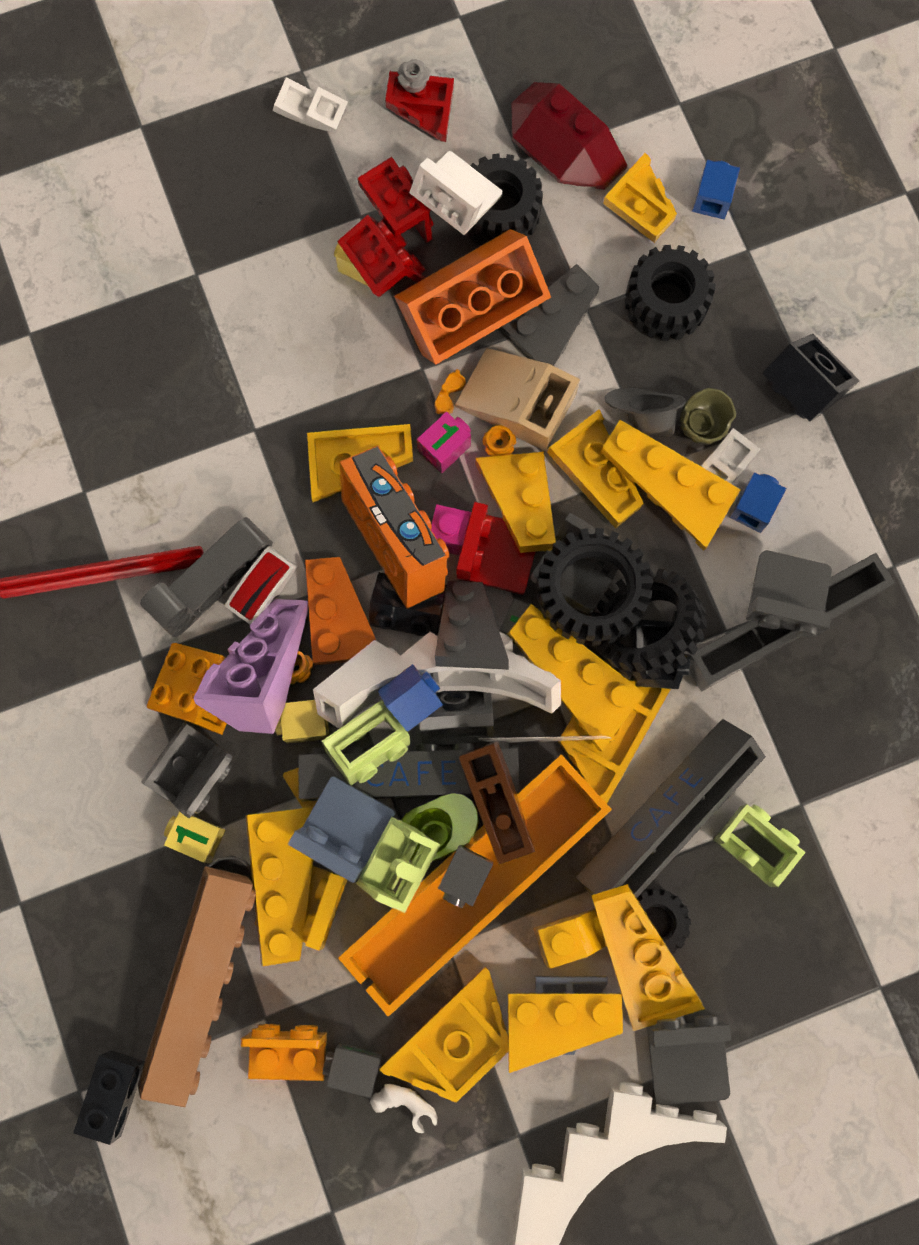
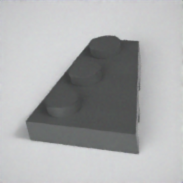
M578 264L574 265L548 288L551 295L550 299L503 326L502 332L528 359L555 366L577 326L580 325L597 296L599 286Z
M448 581L435 651L436 666L509 670V659L483 582Z

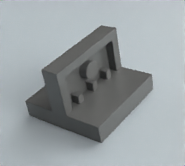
M480 691L436 692L443 705L419 723L422 745L487 742L478 738H494L491 693Z

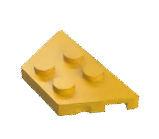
M638 687L645 693L603 751H599L595 747L592 739L558 741L579 774L606 804L671 689ZM572 717L561 737L588 736V734Z
M484 967L393 1054L379 1070L387 1076H394L411 1083L415 1087L432 1091L443 1098L457 1103L508 1053V1034L489 970Z

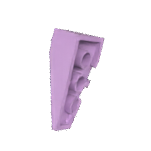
M274 599L250 625L251 632L240 643L234 642L228 648L229 655L220 665L213 664L206 671L193 698L195 704L238 731L273 734L285 707L309 608L308 601Z

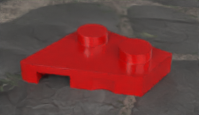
M390 71L385 98L386 108L441 142H446L454 92V78L430 76L423 90L411 93L400 85L398 72Z

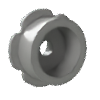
M412 59L408 62H403L398 68V81L406 91L416 93L425 88L430 72L427 67H424L422 61Z

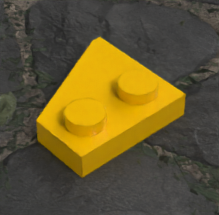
M644 153L607 193L603 204L655 243L675 221L677 212L671 200L666 197L665 188L660 178H656L650 166L651 159L649 155Z

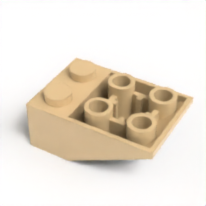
M486 348L459 396L455 407L493 426H505L517 438L546 452L577 395L580 379L548 363Z

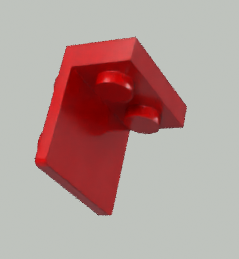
M390 157L357 178L358 185L395 237L415 226L426 243L432 240L431 227L434 223L430 216L431 209L409 193L413 179L404 165L399 167L395 160Z
M367 215L337 241L373 294L377 297H381L404 276H407L416 283L425 279L422 274L425 271L422 263L414 254L410 256L404 248L407 242L403 236L395 237L383 219L378 222L370 215Z
M474 501L456 568L457 579L469 582H483L485 586L523 595L526 591L535 552L520 553L503 518L488 515V505Z

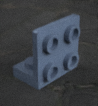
M333 776L329 779L305 824L294 832L288 845L354 883L360 877L391 816L394 817L396 812L342 779Z

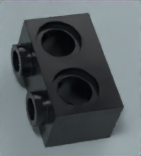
M112 1050L99 1055L73 1134L111 1145L122 1136L145 1063L144 1060Z

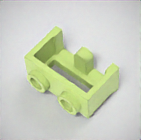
M380 700L322 740L325 752L348 784L353 785L357 781L364 783L372 778L378 771L377 767L387 760L393 762L402 757L408 750L407 746L410 745V736L388 710L383 700ZM383 721L387 722L394 733L349 763L341 750L354 741L362 739L367 732Z
M748 804L742 805L713 840L769 887H779L806 852L797 846L800 841L791 832L784 828L779 831L768 821L771 817L755 804L751 807ZM741 820L784 854L774 867L732 833Z
M391 816L356 884L375 901L405 913L441 844L432 840L417 828ZM418 843H420L421 845L413 861L409 863V860L411 859ZM400 877H401V878H403V880L401 881V883H400V885H399V887H398V889H397V891H396V893H395V892H394V889H395V887H396V885H397V883H398V881H399V879H400Z

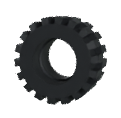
M500 153L492 154V159L489 160L484 156L479 159L478 166L472 163L470 165L472 168L501 189L503 195L513 198L517 205L508 210H494L490 208L469 230V238L472 241L479 239L480 246L510 229L526 236H532L536 231V224H539L543 199V191H541L542 182L540 178H536V170L533 167L527 169V162L520 158L517 162L514 160V155L507 154L506 158H500Z
M671 244L663 245L662 251L655 247L649 250L648 256L643 254L639 258L637 265H634L625 294V308L630 309L628 313L630 321L637 320L636 328L640 332L644 329L649 331L647 336L654 339L656 334L661 336V341H669L670 336H674L675 340L683 338L685 332L688 335L695 332L696 327H700L714 298L716 286L715 283H712L714 274L712 270L706 271L709 263L704 258L698 260L697 256L699 253L694 250L690 253L685 252V246L678 245L677 249H671ZM662 283L673 284L684 292L687 300L674 304L664 302L654 294L652 287Z

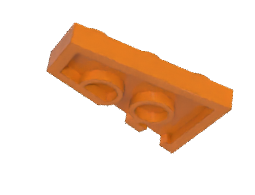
M341 558L305 560L313 664L323 665L348 662L372 641L376 640Z

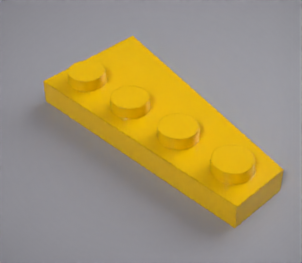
M619 420L601 450V453L632 483H637L647 493V497L656 506L662 507L681 530L687 531L703 551L707 548L741 491L736 486L622 420Z
M530 604L507 634L513 639V642L530 663L544 671L551 672L556 678L561 680V701L588 736H608L612 739L645 693L583 644L576 643L577 639L570 635L569 639L561 636L563 631L559 628L554 630L550 626L551 620L548 617L544 619L541 611ZM592 739V743L599 751H603L611 739Z
M314 807L245 815L253 889L256 890L254 904L261 966L300 961L313 859L289 846L288 842L294 832L303 827Z
M626 884L591 895L633 1031L656 1025L657 1020L678 1018L704 1010L702 1001L629 885Z

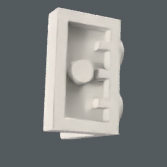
M448 151L436 164L427 157L419 165L409 193L465 235L498 201L502 195V190L453 152Z

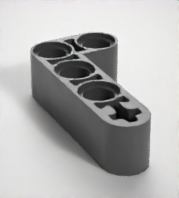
M245 517L233 525L169 587L164 582L153 586L143 596L140 605L172 637H177L184 633L245 575L267 547L272 546L273 542L249 518Z

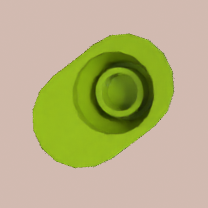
M456 793L441 796L406 813L401 819L402 822L417 828L429 838L441 844L432 861L443 860L457 851L459 845L465 846L475 835L479 823L478 810L473 801L465 795ZM418 843V845H417V847H416V849H415V851H414V853H413V855H412V857H411V859H410L411 861H413V859H414V857H415V855H416V853H417V851H418V849H419V847H420V845H421L420 843Z

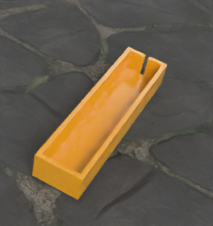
M562 754L517 794L535 852L499 865L483 825L470 842L464 846L494 861L473 906L465 903L463 908L455 906L444 900L442 897L445 892L438 889L456 853L455 851L420 883L405 913L392 908L338 957L360 984L368 977L373 981L366 989V992L388 1017L612 810Z

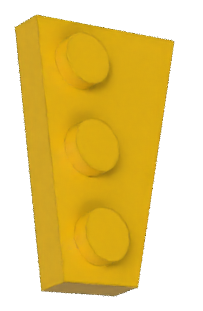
M410 424L307 433L313 503L341 491L340 461L375 446H379L385 457L390 456L396 468L413 462Z

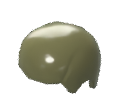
M704 389L695 393L684 404L680 415L681 429L695 443L710 445L728 434L730 426L736 418V410L732 399L722 390Z

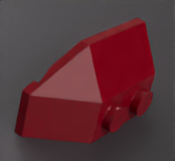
M534 82L511 103L512 141L558 183L605 190L627 169L628 165L608 126L560 83Z

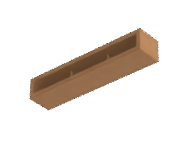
M204 867L138 1082L139 1095L142 1100L185 1108L189 1094L195 1095L200 1080V1072L197 1071L200 1058H206L211 1044V1035H208L212 1021L218 1020L222 1009V998H219L223 984L228 985L231 980L234 963L230 962L234 947L239 948L244 937L245 926L241 925L245 911L250 912L255 901L256 890L252 889L253 884L248 876Z

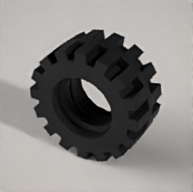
M661 889L644 890L637 897L644 911L658 906L663 908L671 918L670 930L662 939L671 954H674L677 949L683 947L684 941L689 937V925H691V918L688 916L689 911L681 902L682 900L669 891Z

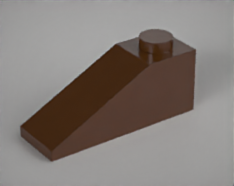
M498 741L460 755L459 760L498 864L500 865L535 852L518 796Z

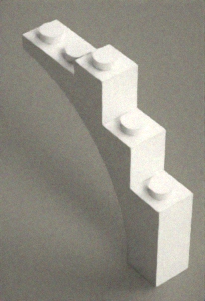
M429 632L401 656L393 648H387L376 640L372 641L315 687L313 693L317 714L340 729L382 700L378 690L412 664L422 675L426 671L430 673L441 688L437 692L480 691L502 694L528 702L551 714L561 705V680L556 678L551 672L544 671L530 663L523 656L513 653V639L501 632L500 635L509 659V670L438 667L435 665L438 636Z
M621 1082L620 1088L610 1086L604 1133L599 1132L598 1126L588 1123H577L576 1128L567 1127L560 1174L555 1173L554 1167L543 1164H533L532 1169L523 1168L512 1245H559L570 1219L583 1200L610 1172L634 1157L662 1146L693 1141L725 1143L727 1127L720 1120H716V1114L707 1111L694 1110L693 1116L678 1114L679 1108L671 1105L656 1104V1109H651L652 1097L647 1092H643L642 1085Z

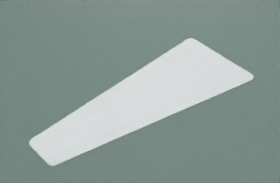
M567 736L478 739L491 743L495 741L526 743L611 739V737Z

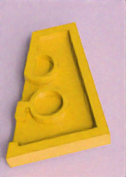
M599 409L551 445L547 453L606 519L617 528L637 512L644 503L635 484L601 453L604 444L609 438V434L603 424L604 417Z
M544 452L475 458V465L485 479L488 491L493 500L495 499L503 515V520L520 553L552 550L556 540Z
M508 993L509 1073L623 1034L621 993Z

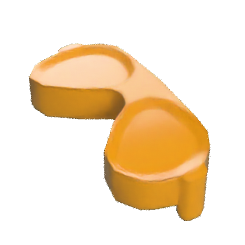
M456 369L455 372L450 373L442 385L434 402L437 414H444L446 411L449 414L453 413L454 406L449 394L461 391L466 386V380L460 374V370Z

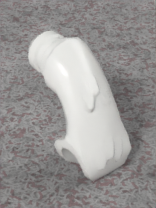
M384 1084L381 1091L373 1094L370 1099V1103L376 1113H382L387 1108L394 1106L397 1108L405 1105L413 1113L412 1125L417 1133H424L423 1125L419 1121L420 1116H429L432 1119V1123L435 1126L437 1125L438 1117L435 1109L417 1095L416 1091L394 1084Z

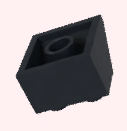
M813 333L790 343L762 373L768 379L767 382L770 388L778 394H783L792 403V410L799 417L807 419L809 422L821 416L860 381Z

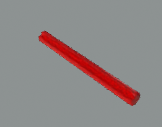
M193 546L0 578V598L5 599L186 569L204 554V550L201 546Z

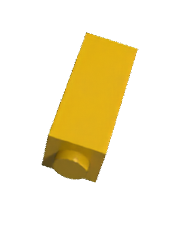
M595 908L533 928L543 962L549 969L586 958L607 946Z

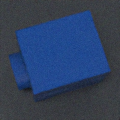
M707 160L692 212L725 220L732 202L740 168L731 166L725 161Z
M754 472L729 518L761 533L769 524L787 488L779 485V481L770 475H759Z
M413 664L378 690L385 706L407 732L443 705L436 694L441 689L428 671L422 675Z

